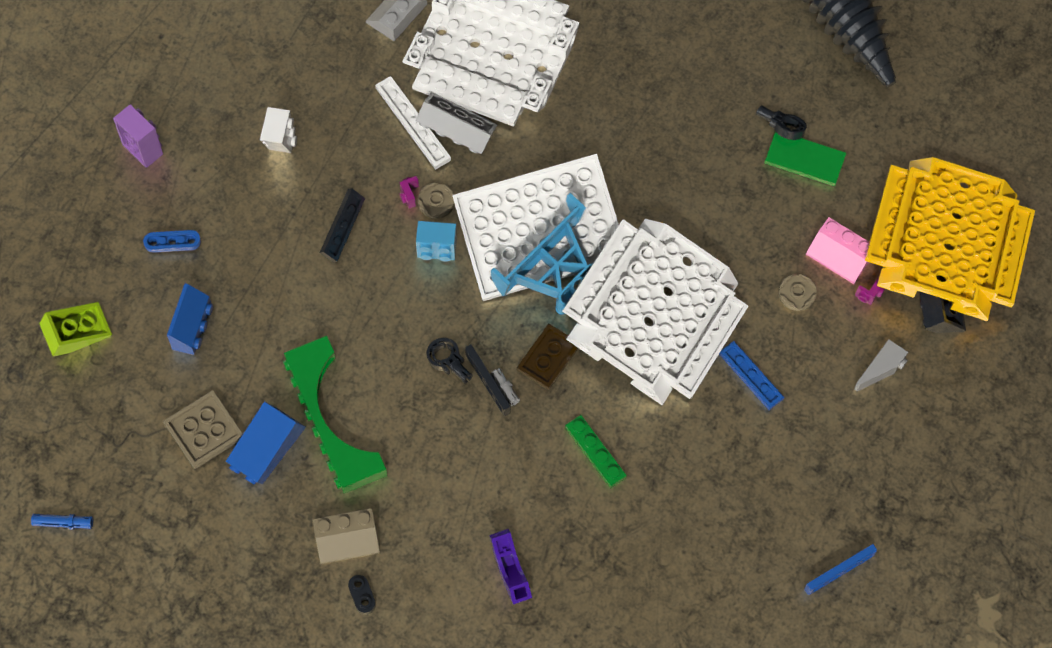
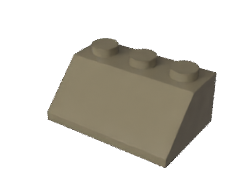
M372 508L312 519L320 564L380 553Z

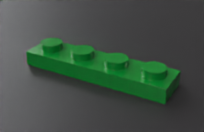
M582 415L565 425V429L610 489L627 478L625 472Z

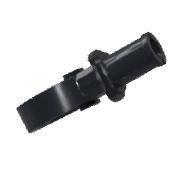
M763 105L758 108L756 115L770 122L769 126L774 128L775 132L781 137L790 140H799L804 137L807 125L800 117L785 114L779 110L774 112ZM787 125H788V126H794L795 128H798V129H792V130H790V128H788Z
M438 338L429 344L426 355L432 368L444 371L447 375L451 371L464 384L468 383L466 379L469 381L472 379V373L462 365L464 358L460 355L456 342L449 338ZM447 345L448 349L451 350L450 356L446 359L437 360L435 353L441 348H446Z

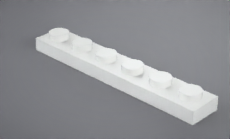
M390 76L376 84L375 86L379 94L436 170L451 161L450 155L430 128H424L419 125V122L415 121L419 113L393 78Z

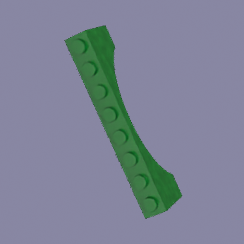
M322 337L285 352L284 367L286 371L291 372V383L300 392L297 394L300 404H305L307 410H304L307 420H312L314 426L311 428L315 438H320V450L323 455L327 454L329 460L326 463L329 471H334L336 478L333 479L337 489L341 488L343 494L386 477L387 469L379 452L363 451L346 444L329 429L321 415L318 401L320 385L327 369L336 359L328 337Z

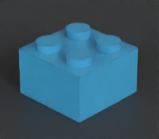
M418 221L416 236L417 258L423 260L440 259L445 262L455 260L457 244L456 224Z

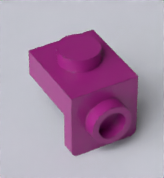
M417 176L407 177L399 182L401 201L403 204L406 203L409 209L416 206L412 189L419 187Z
M877 279L870 291L859 285L855 296L861 302L872 305L876 297L880 298L885 288L877 286Z

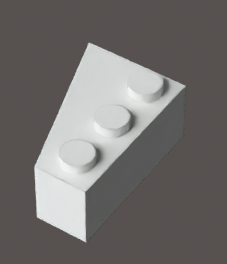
M267 108L260 141H263V144H266L269 150L291 153L292 147L296 146L297 136H295L294 118H291L290 110Z

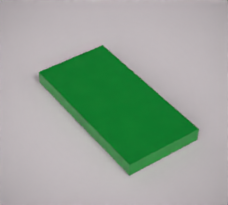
M775 132L764 164L835 187L846 152L803 138L799 140L786 139Z

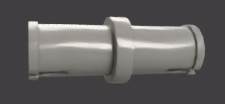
M498 368V371L496 369L491 372L490 375L509 405L513 406L519 403L520 399L514 392L512 383L506 379L502 370Z

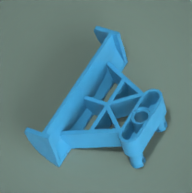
M571 193L566 197L567 206L571 213L506 277L495 268L491 270L492 281L503 297L516 284L557 298L555 310L560 315L565 314L562 310L576 291L574 285L581 283L593 263L587 265L572 231L581 221L586 207ZM566 236L571 249L557 262L549 252ZM574 254L577 263L566 262ZM540 260L551 268L539 281L525 277ZM560 271L579 273L562 290ZM552 275L554 287L544 284Z

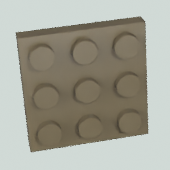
M213 390L163 421L165 427L194 470L238 443L243 435Z

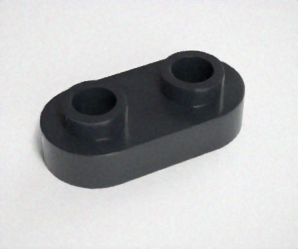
M353 576L349 580L348 587L355 607L359 613L368 615L376 607L370 585L364 576ZM356 582L362 583L360 587H355ZM363 600L369 601V604L366 606L361 603Z

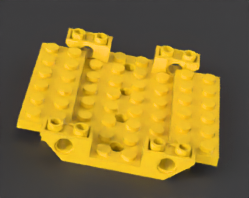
M930 157L910 161L908 170L891 165L865 261L886 267L881 269L877 283L879 287L913 298L917 291H921L952 301L951 310L988 321L992 306L990 301L1011 308L1014 305L1035 210L1019 205V200H1016L1017 194L1006 180L938 158ZM960 183H966L969 188L961 187ZM952 213L959 214L961 219L954 218ZM944 244H950L953 250L946 249ZM936 276H943L946 281L941 282Z

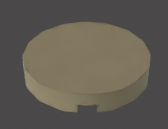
M431 183L421 189L418 196L420 211L430 218L439 219L447 216L452 212L455 205L452 196L454 195L453 191L445 184Z
M789 275L780 284V301L791 310H806L816 300V285L811 278L805 275Z

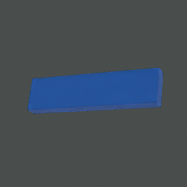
M735 341L720 351L719 355L768 410H771L784 400V396Z
M874 544L870 545L807 583L804 590L808 595H811L874 557L877 548Z

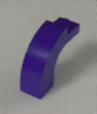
M509 529L489 535L499 572L512 603L516 604L531 599L530 587L520 566Z

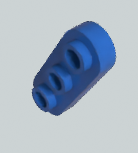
M194 230L151 232L144 237L143 243L149 252L195 250L200 246L201 238L199 233ZM190 240H194V241H195V242L192 243V244L189 243Z

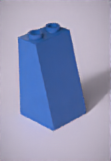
M264 401L225 462L230 464L229 468L235 473L239 474L242 472L245 474V479L254 485L256 482L263 484L306 426Z

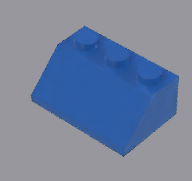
M186 283L183 286L167 337L172 350L195 355L196 349H199L202 339L200 337L202 332L206 331V319L212 313L213 304L208 295Z

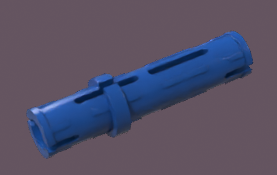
M33 513L31 517L32 526L69 528V530H74L75 528L92 529L94 522L93 516L85 517L76 516L75 514L53 515Z

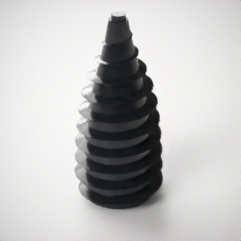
M803 0V2L810 4V13L818 14L817 23L826 25L824 29L825 34L835 35L833 43L835 45H845L842 51L844 54H855L854 61L856 63L862 62L866 65V70H870L887 88L896 83V76L891 64L892 61H890L888 54L890 47H886L885 42L889 33H882L881 28L887 19H878L877 16L883 9L882 6H873L875 0Z

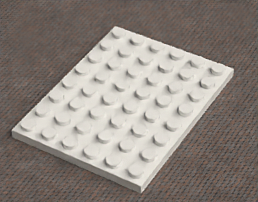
M597 154L452 195L483 301L502 296L492 281L491 270L495 268L506 277L571 213L566 202V197L569 193L586 207L581 221L572 231L587 265L595 262L619 225ZM566 236L549 252L557 262L571 249ZM574 254L566 262L577 263ZM540 260L525 277L539 281L551 268ZM560 271V279L579 273ZM553 275L545 283L554 281ZM516 284L507 294L528 288Z

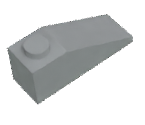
M888 339L858 380L854 390L858 392L895 374L898 368L902 370L908 361L905 359L908 352Z

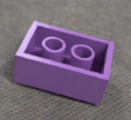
M130 104L117 114L113 120L122 145L147 168L163 155L162 144L158 139L159 135L156 132V125L151 120L147 121L139 108L135 109Z

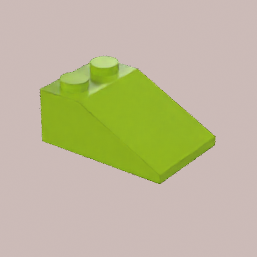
M99 302L45 312L39 323L52 356L68 354L112 336Z

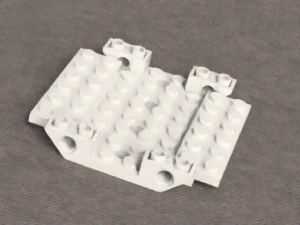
M433 0L432 12L422 32L416 33L403 59V63L420 69L412 85L413 90L427 95L434 92L467 110L514 127L524 108L539 112L545 107L572 49L579 22L566 18L569 5L555 0ZM439 30H445L447 32L445 35L437 34ZM472 42H478L480 44L476 48L470 46ZM506 54H511L513 58L510 60H506L503 56ZM544 66L547 70L539 72L537 68Z
M623 219L562 312L578 322L566 340L595 360L599 361L603 358L632 378L630 384L663 405L672 391V387L687 398H692L745 313L748 305L734 296L735 292L733 291L737 287L738 282L730 268L665 223L644 219L637 229ZM683 257L691 260V266H686L683 263ZM664 287H669L672 290V296H667L664 293ZM644 318H651L653 320V326H647L644 322ZM625 348L633 350V357H628L625 354Z

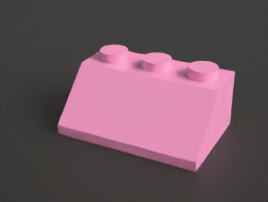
M828 217L817 233L806 255L854 284L869 263L865 261L869 241Z

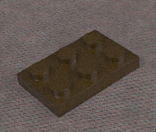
M548 323L516 370L549 390L579 348L566 340L567 334Z

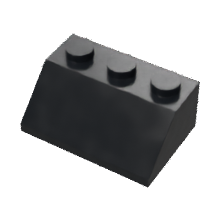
M936 276L939 281H946L943 276ZM919 291L925 329L934 333L966 331L964 314L951 310L952 301Z

